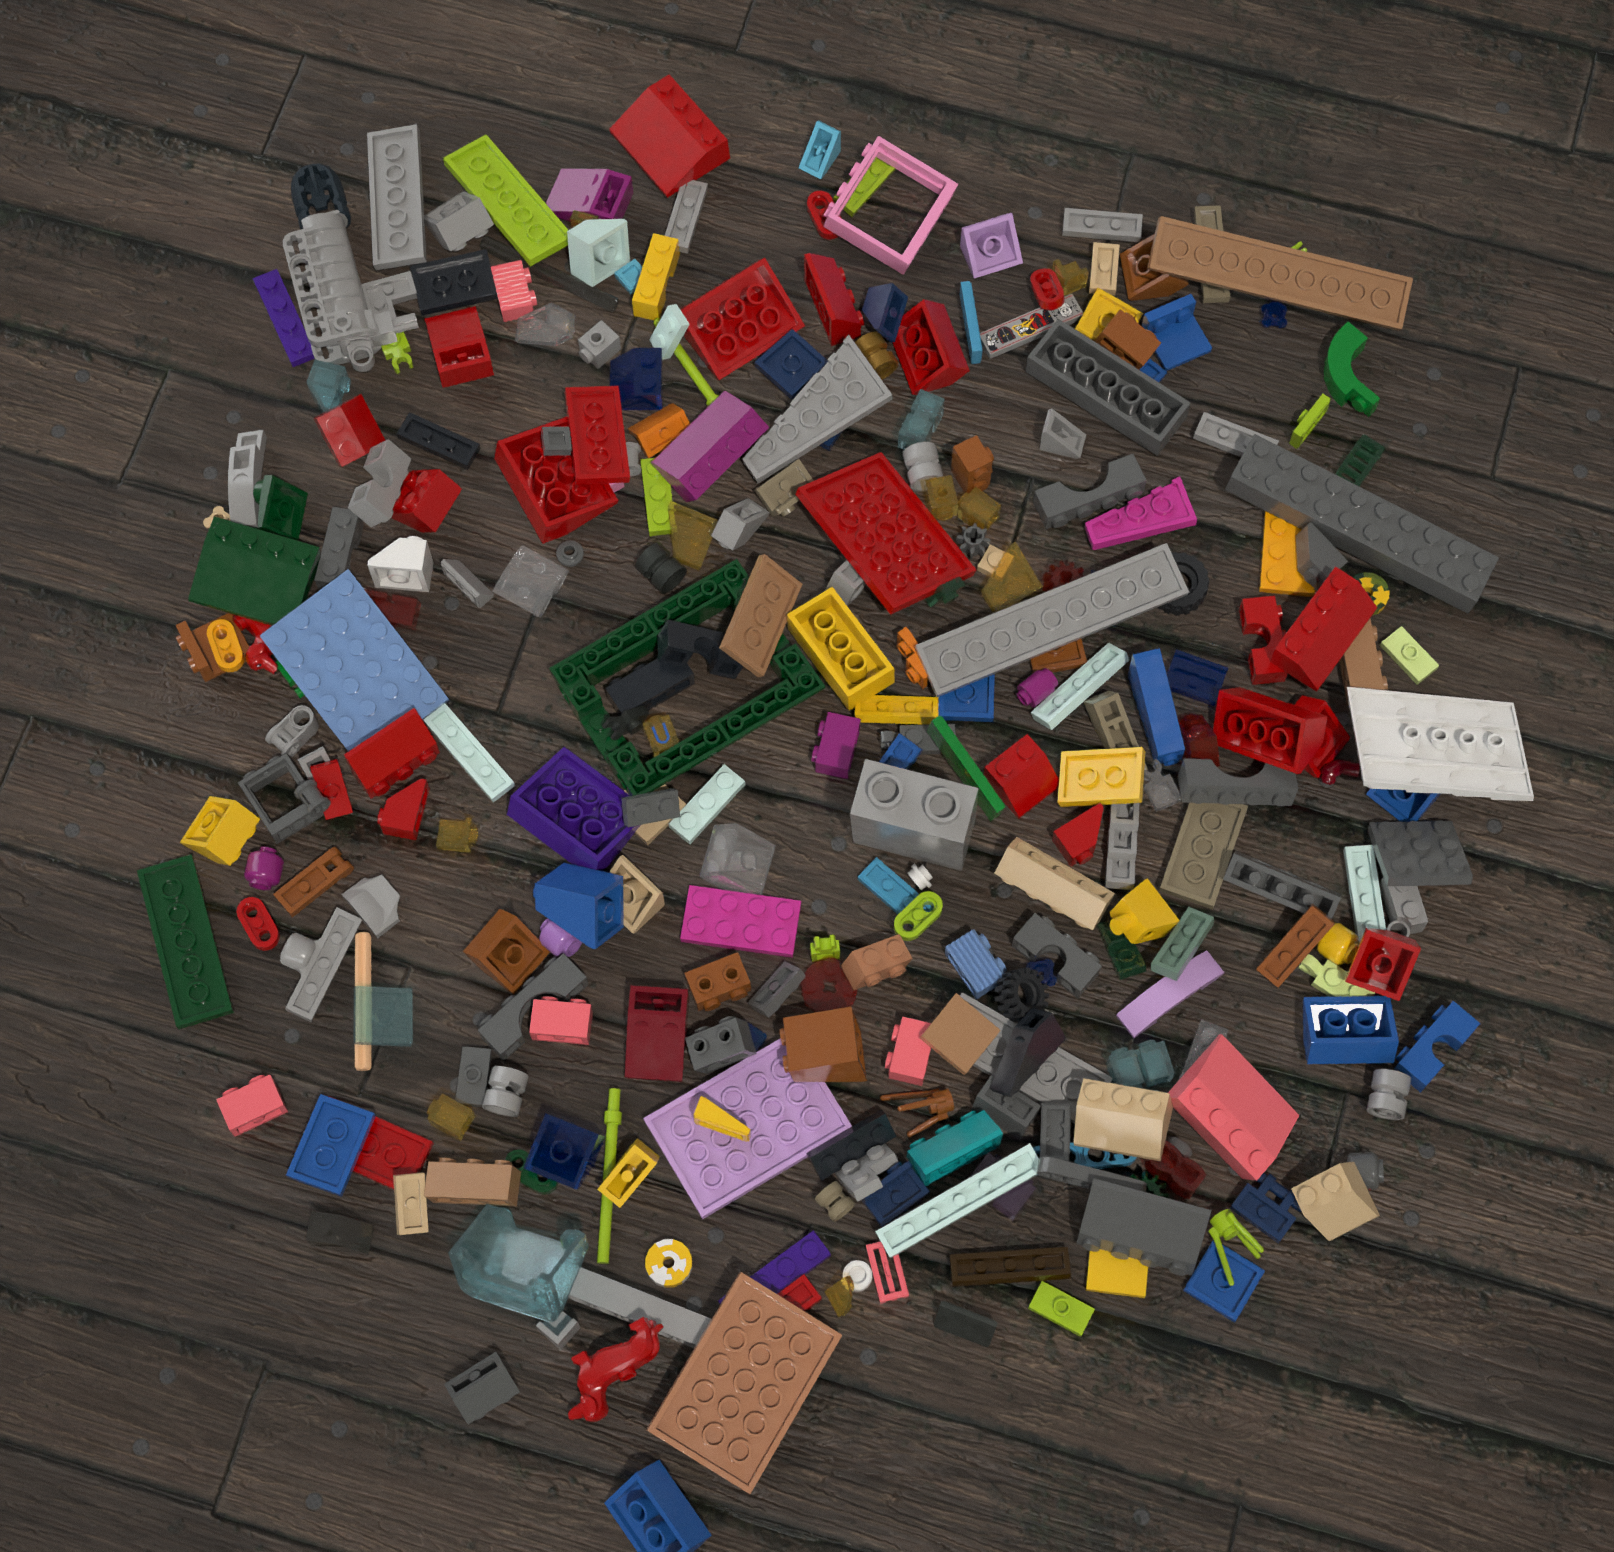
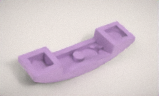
M1205 951L1190 960L1177 981L1168 977L1162 978L1123 1008L1116 1017L1130 1035L1135 1038L1155 1024L1157 1019L1199 989H1204L1221 977L1224 971L1209 952Z

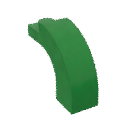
M1347 322L1331 341L1324 362V380L1329 393L1336 403L1342 407L1350 401L1358 412H1363L1369 417L1376 411L1380 397L1361 383L1351 368V362L1364 350L1368 337L1350 322Z

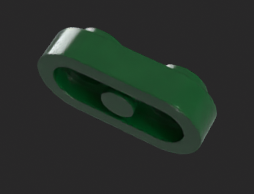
M514 1150L506 1156L505 1160L512 1162V1165L518 1159L524 1161L523 1166L517 1168L521 1171L520 1184L542 1195L550 1194L557 1188L559 1176L552 1165L524 1150ZM542 1173H546L549 1175V1178L546 1182H540L538 1180V1177Z

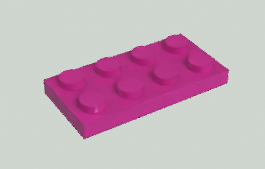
M689 885L680 940L685 943L793 958L801 901Z

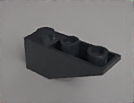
M1032 1008L1014 1027L990 1087L993 1092L1012 1097L1064 1042L1066 1037L1052 1013Z

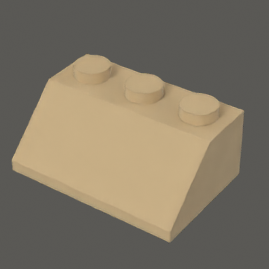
M1083 1078L1076 1107L1074 1146L1161 1161L1173 1111L1170 1094Z

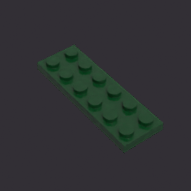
M190 854L137 870L178 1030L234 1013L193 855Z

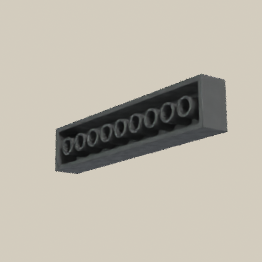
M1256 434L1250 440L1225 488L1231 494L1300 529H1303L1312 522L1332 545L1467 614L1477 603L1499 557Z

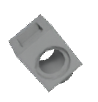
M846 560L833 573L825 591L833 587L848 606L861 594L866 583L848 560Z

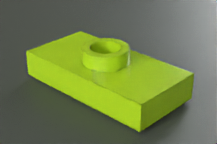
M1322 394L1309 411L1305 409L1297 420L1299 425L1293 431L1289 442L1291 446L1297 449L1302 445L1326 414L1331 398Z
M1043 1281L1028 1307L1029 1310L1080 1337L1095 1310L1093 1307Z

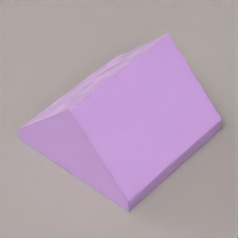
M1012 213L962 228L960 248L973 278L1023 263Z

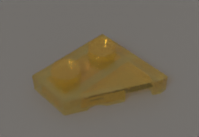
M671 501L668 506L673 556L681 564L699 571L713 538L711 535L719 520Z
M1016 542L1009 545L981 591L993 613L1012 606L1042 587Z

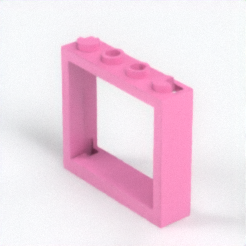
M878 136L873 145L870 143L866 145L861 155L865 158L861 164L858 162L854 164L849 173V176L852 177L849 183H842L836 194L839 197L837 202L829 204L824 213L827 219L823 227L904 275L952 198L958 184ZM876 157L939 195L903 255L839 217Z

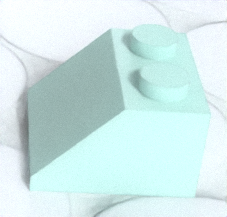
M625 219L585 220L567 231L571 274L591 287L613 275L617 270L630 262L628 226Z

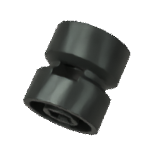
M657 542L641 554L635 567L645 578H652L651 583L658 591L666 594L679 585L685 577L687 569L676 558L670 559V552L661 543Z

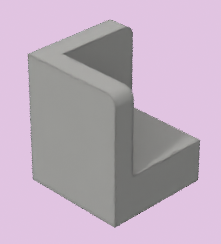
M556 1307L543 1323L539 1321L536 1325L538 1331L560 1350L581 1328L574 1318L571 1319L559 1307Z

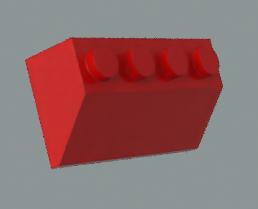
M1335 566L1276 646L1270 662L1317 692L1375 613L1377 606L1358 580Z
M1241 687L1219 690L1211 744L1292 773L1301 774L1323 744L1327 716Z

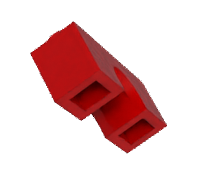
M1275 596L1242 599L1239 614L1243 635L1257 634L1263 637L1267 643V646L1263 648L1251 649L1248 657L1252 685L1285 682L1288 673L1270 662L1276 646L1286 634V631L1281 630L1280 621H1282L1281 605L1276 604Z

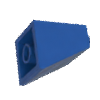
M563 863L535 883L533 890L535 910L589 948L597 949L624 928L623 876Z

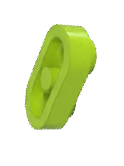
M930 891L919 894L896 916L894 920L895 934H900L904 941H912L918 938L940 917L943 908L940 896ZM925 905H931L933 907V910L931 912L924 911L923 907ZM905 924H911L913 926V929L911 931H905L903 929V926Z

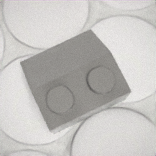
M464 191L424 215L425 226L444 249L453 250L454 252L463 249L467 245L466 242L473 237L479 238L487 234L488 228L494 225L480 197Z

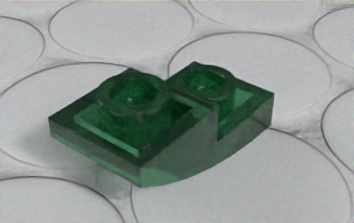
M1111 920L1098 924L1101 938L1119 980L1146 972V964L1136 944H1132L1124 933L1115 935L1110 929Z

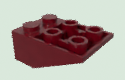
M630 985L625 1078L683 1082L685 1038L687 1035L690 999L688 989Z

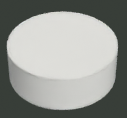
M852 1261L844 1268L843 1282L852 1291H864L872 1282V1270L863 1261Z

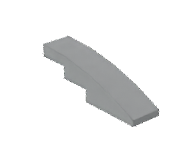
M1139 803L1110 804L1105 888L1134 889Z

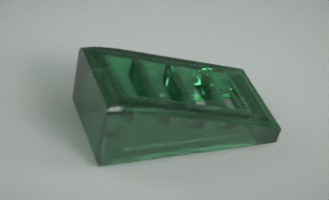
M1363 434L1335 475L1353 483L1342 476L1343 473H1346L1356 480L1353 484L1360 487L1383 456L1385 447ZM1358 456L1362 458L1363 460L1368 462V464L1366 465L1365 463H1363L1355 457ZM1349 465H1352L1353 467L1357 468L1362 473L1360 474L1357 471L1353 470L1349 467Z

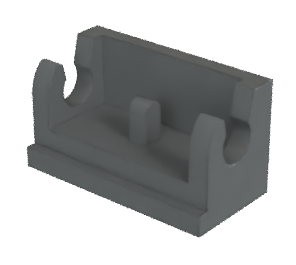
M991 1075L978 1093L972 1110L977 1113L985 1110L1000 1128L1021 1141L1029 1125L1033 1123L1041 1105L1019 1091L1012 1097L993 1092L990 1087L995 1076Z

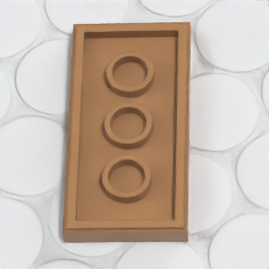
M759 555L719 648L755 676L763 677L787 623V614L792 611L803 584L767 555Z

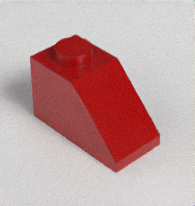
M419 779L386 800L385 808H380L377 820L384 835L417 840L430 791L426 779Z
M1101 803L1053 832L1052 841L1070 867L1077 863L1083 865L1094 856L1093 853L1103 813V805Z

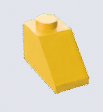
M637 1138L597 1190L621 1208L658 1163L660 1156Z

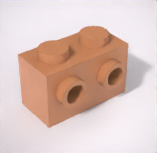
M900 934L852 951L841 967L853 990H857L865 986L872 987L883 979L889 977L896 978L906 972L905 967L913 958Z

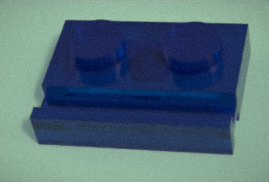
M1176 649L1167 672L1170 690L1215 706L1228 667Z

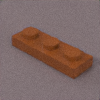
M1312 904L1257 966L1256 970L1279 988L1334 926L1335 922Z

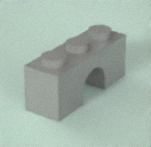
M389 439L370 448L363 468L374 479L355 488L348 506L349 510L370 527L381 522L385 523L392 517L395 501L401 494V485L408 475L407 469L411 458Z

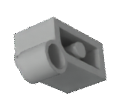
M1383 877L1379 886L1390 921L1386 930H1397L1406 937H1409L1410 934L1422 932L1428 923L1418 886L1387 887Z

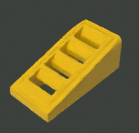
M700 1096L693 1115L696 1125L745 1142L750 1141L751 1129L706 1097Z

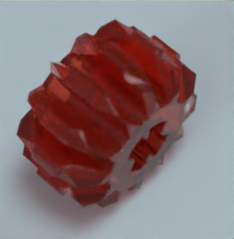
M1063 560L1059 562L1058 567L1051 564L1049 572L1043 574L1044 583L1042 584V590L1047 592L1062 586L1061 582H1064L1065 585L1084 577L1083 567L1075 569L1074 561L1070 562L1069 566H1065Z

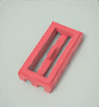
M880 1241L866 1245L880 1304L909 1297L899 1254L893 1257L901 1291L896 1292L883 1244ZM873 1250H879L890 1294H884Z

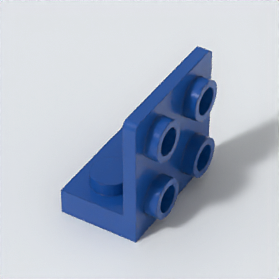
M1192 294L1144 314L1142 327L1152 331L1161 342L1155 350V354L1166 371L1203 356L1212 350L1211 344L1193 316L1196 301Z

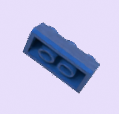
M1386 996L1304 997L1303 1042L1307 1064L1394 1063L1399 1040L1391 998Z
M660 1460L636 1472L604 1502L637 1552H694L712 1536Z

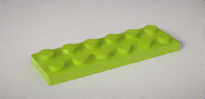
M487 135L443 158L444 165L469 194L480 197L493 223L530 267L568 246L567 231L569 230Z

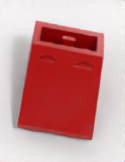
M476 306L425 318L443 388L494 376Z

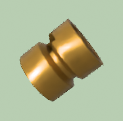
M870 332L855 342L881 380L890 376L897 369L899 362L892 351H887V343L879 332Z

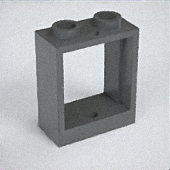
M287 753L282 756L273 757L267 762L266 766L258 771H250L238 782L276 844L324 816L323 812L316 817H310L307 813V807L305 804H302L272 823L253 793L287 772L290 773L297 786L305 782Z

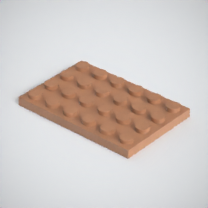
M739 1272L646 1431L741 1490L751 1494L841 1339L842 1334L749 1276Z

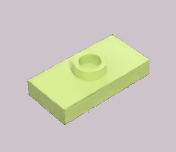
M1402 626L1380 644V647L1417 685L1439 667L1438 663Z

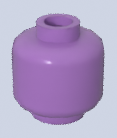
M546 919L540 927L539 940L542 946L556 957H560L563 953L570 957L578 951L582 944L581 941L550 919Z

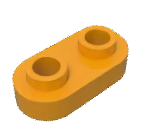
M219 619L213 621L207 628V637L215 660L221 670L235 672L244 664V654L236 631L227 620ZM222 633L227 634V636L224 639L218 638L219 635ZM229 657H235L233 662H226Z

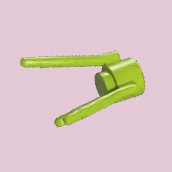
M1225 1209L1210 1220L1213 1228L1208 1232L1215 1242L1228 1284L1233 1286L1234 1280L1220 1237L1230 1240L1237 1235L1256 1259L1261 1257L1259 1252L1263 1253L1264 1248L1236 1219L1230 1209Z

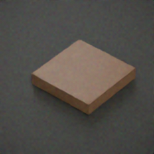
M956 993L920 1036V1039L965 1075L1001 1030Z

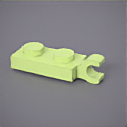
M1308 954L1298 967L1305 973L1313 976L1315 980L1311 985L1328 997L1375 995V992L1345 982L1348 972L1329 960L1322 966L1315 957Z

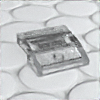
M522 545L503 571L492 592L541 618L553 594L558 593L569 570Z

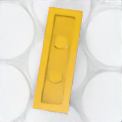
M874 695L863 703L860 702L855 705V718L861 719L862 723L930 725L931 721L938 717L939 697Z

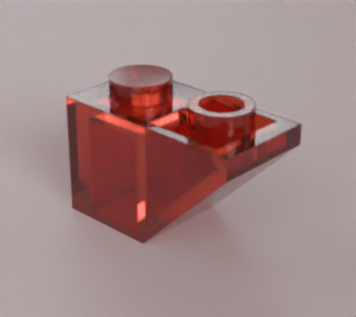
M1188 714L1178 719L1185 747V759H1211L1216 767L1220 766L1217 736L1203 715Z

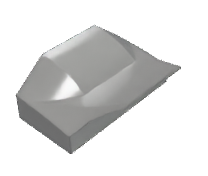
M382 874L371 879L363 878L341 894L377 939L400 922L397 913L400 895Z

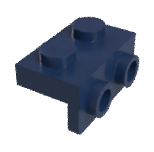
M910 1161L903 1165L901 1162L893 1165L886 1172L888 1176L881 1180L883 1187L861 1200L881 1228L893 1222L930 1194V1191L912 1169L913 1165Z

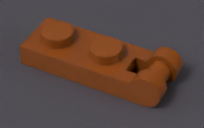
M337 847L329 849L273 894L292 918L340 879L350 875L354 870V866L341 857L342 853ZM329 864H333L336 867L331 872L326 869Z

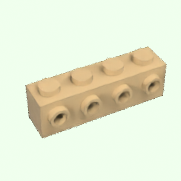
M1018 837L1007 847L994 873L1001 877L1005 883L1017 886L1024 890L1029 897L1043 901L1053 911L1067 915L1074 919L1079 926L1089 928L1092 931L1101 921L1115 894Z

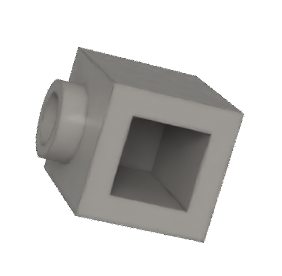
M602 320L578 339L580 357L587 364L592 363L597 369L621 350L619 336Z

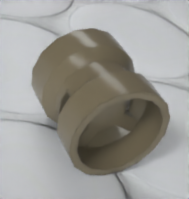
M838 1181L832 1182L815 1198L820 1207L827 1209L828 1217L833 1222L840 1220L856 1205L850 1196H846L842 1192L843 1187Z

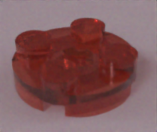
M830 957L820 960L811 965L805 972L806 977L801 982L802 996L807 1007L814 1013L851 1007L856 1002L858 989L853 990L841 967L843 962L838 961L836 958ZM824 983H836V993L833 994L830 991L824 993Z

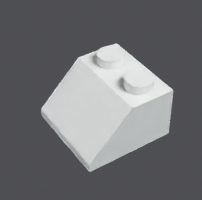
M417 536L398 538L368 560L367 566L375 588L429 592L433 559L427 540Z

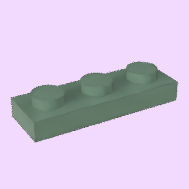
M1188 907L1152 961L1151 971L1177 981L1214 925V917Z

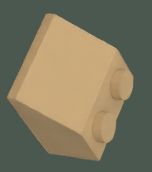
M1355 1162L1339 1163L1291 1188L1303 1215L1328 1241L1380 1216Z

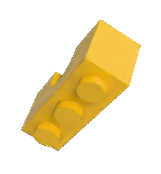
M653 233L632 298L634 316L653 321L661 317L666 301L667 281L669 276L673 277L680 256L679 239Z

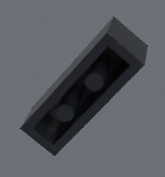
M657 656L656 660L649 664L637 666L628 676L624 678L619 677L610 682L606 688L607 699L618 716H621L625 710L642 705L649 711L694 685V673L688 664L683 668L658 662Z

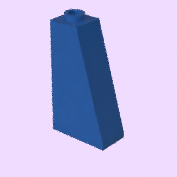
M1160 648L1133 654L1127 676L1155 765L1164 764V766L1174 765L1182 759L1185 747Z

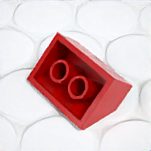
M812 253L804 254L805 283L830 345L834 346L843 343L848 335L852 340L861 337V326H864V320L860 310L856 311L854 308L855 299L852 290L846 289L844 284L846 277L843 268L837 267L834 258Z
M923 299L903 315L896 340L893 344L912 395H919L950 386L970 371L944 304Z
M413 708L344 754L353 776L369 798L372 799L375 796L384 795L389 791L390 786L397 781L409 778L414 770L421 765H428L433 762L440 751L420 715Z

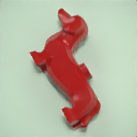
M232 614L234 616L232 617L234 624L241 631L247 629L255 637L254 643L245 654L248 666L254 671L265 669L274 675L277 674L278 666L270 656L273 653L260 637L262 633L272 626Z
M642 1317L629 1324L631 1330L636 1331L637 1334L632 1336L628 1342L604 1347L591 1356H588L587 1352L583 1351L571 1358L574 1364L580 1366L577 1386L582 1396H580V1403L569 1411L568 1418L570 1420L584 1418L589 1422H597L607 1416L609 1411L606 1401L607 1387L618 1379L620 1381L632 1379L637 1375L636 1370L657 1356L660 1349L658 1333L664 1327L662 1324H657L652 1319L648 1321V1318Z

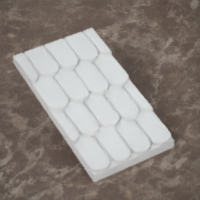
M1347 687L1363 786L1371 789L1406 790V792L1491 797V800L1533 801L1534 795L1514 703Z

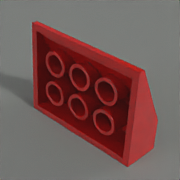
M670 74L649 86L609 129L614 138L667 198L678 192L681 186L685 184L687 186L688 182L699 179L730 159L728 139Z
M766 258L754 262L680 309L690 324L683 336L718 381L770 349L790 330L793 329L797 332L805 327Z
M567 416L497 441L494 459L542 544L571 533L613 507L619 501L609 483L575 484L572 451L571 455L544 456L541 436L542 427H569Z

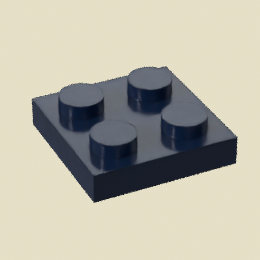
M792 329L755 361V367L793 400L810 379L821 371L828 360Z

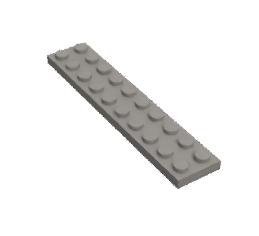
M1165 543L915 645V650L937 698L1188 595L1189 590L1168 544Z

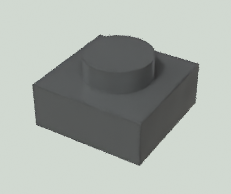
M542 427L541 436L544 456L571 455L572 447L569 427Z

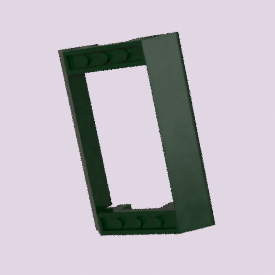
M737 559L549 668L566 703L622 788L630 796L653 792L826 688L797 644L795 643L791 646L782 633L769 663L781 682L645 763L646 769L641 763L639 753L631 741L627 742L623 735L618 740H612L610 737L614 733L613 729H604L602 727L610 715L604 708L602 698L594 686L658 649V634L667 620L697 626L728 607L734 613L749 580L748 574Z

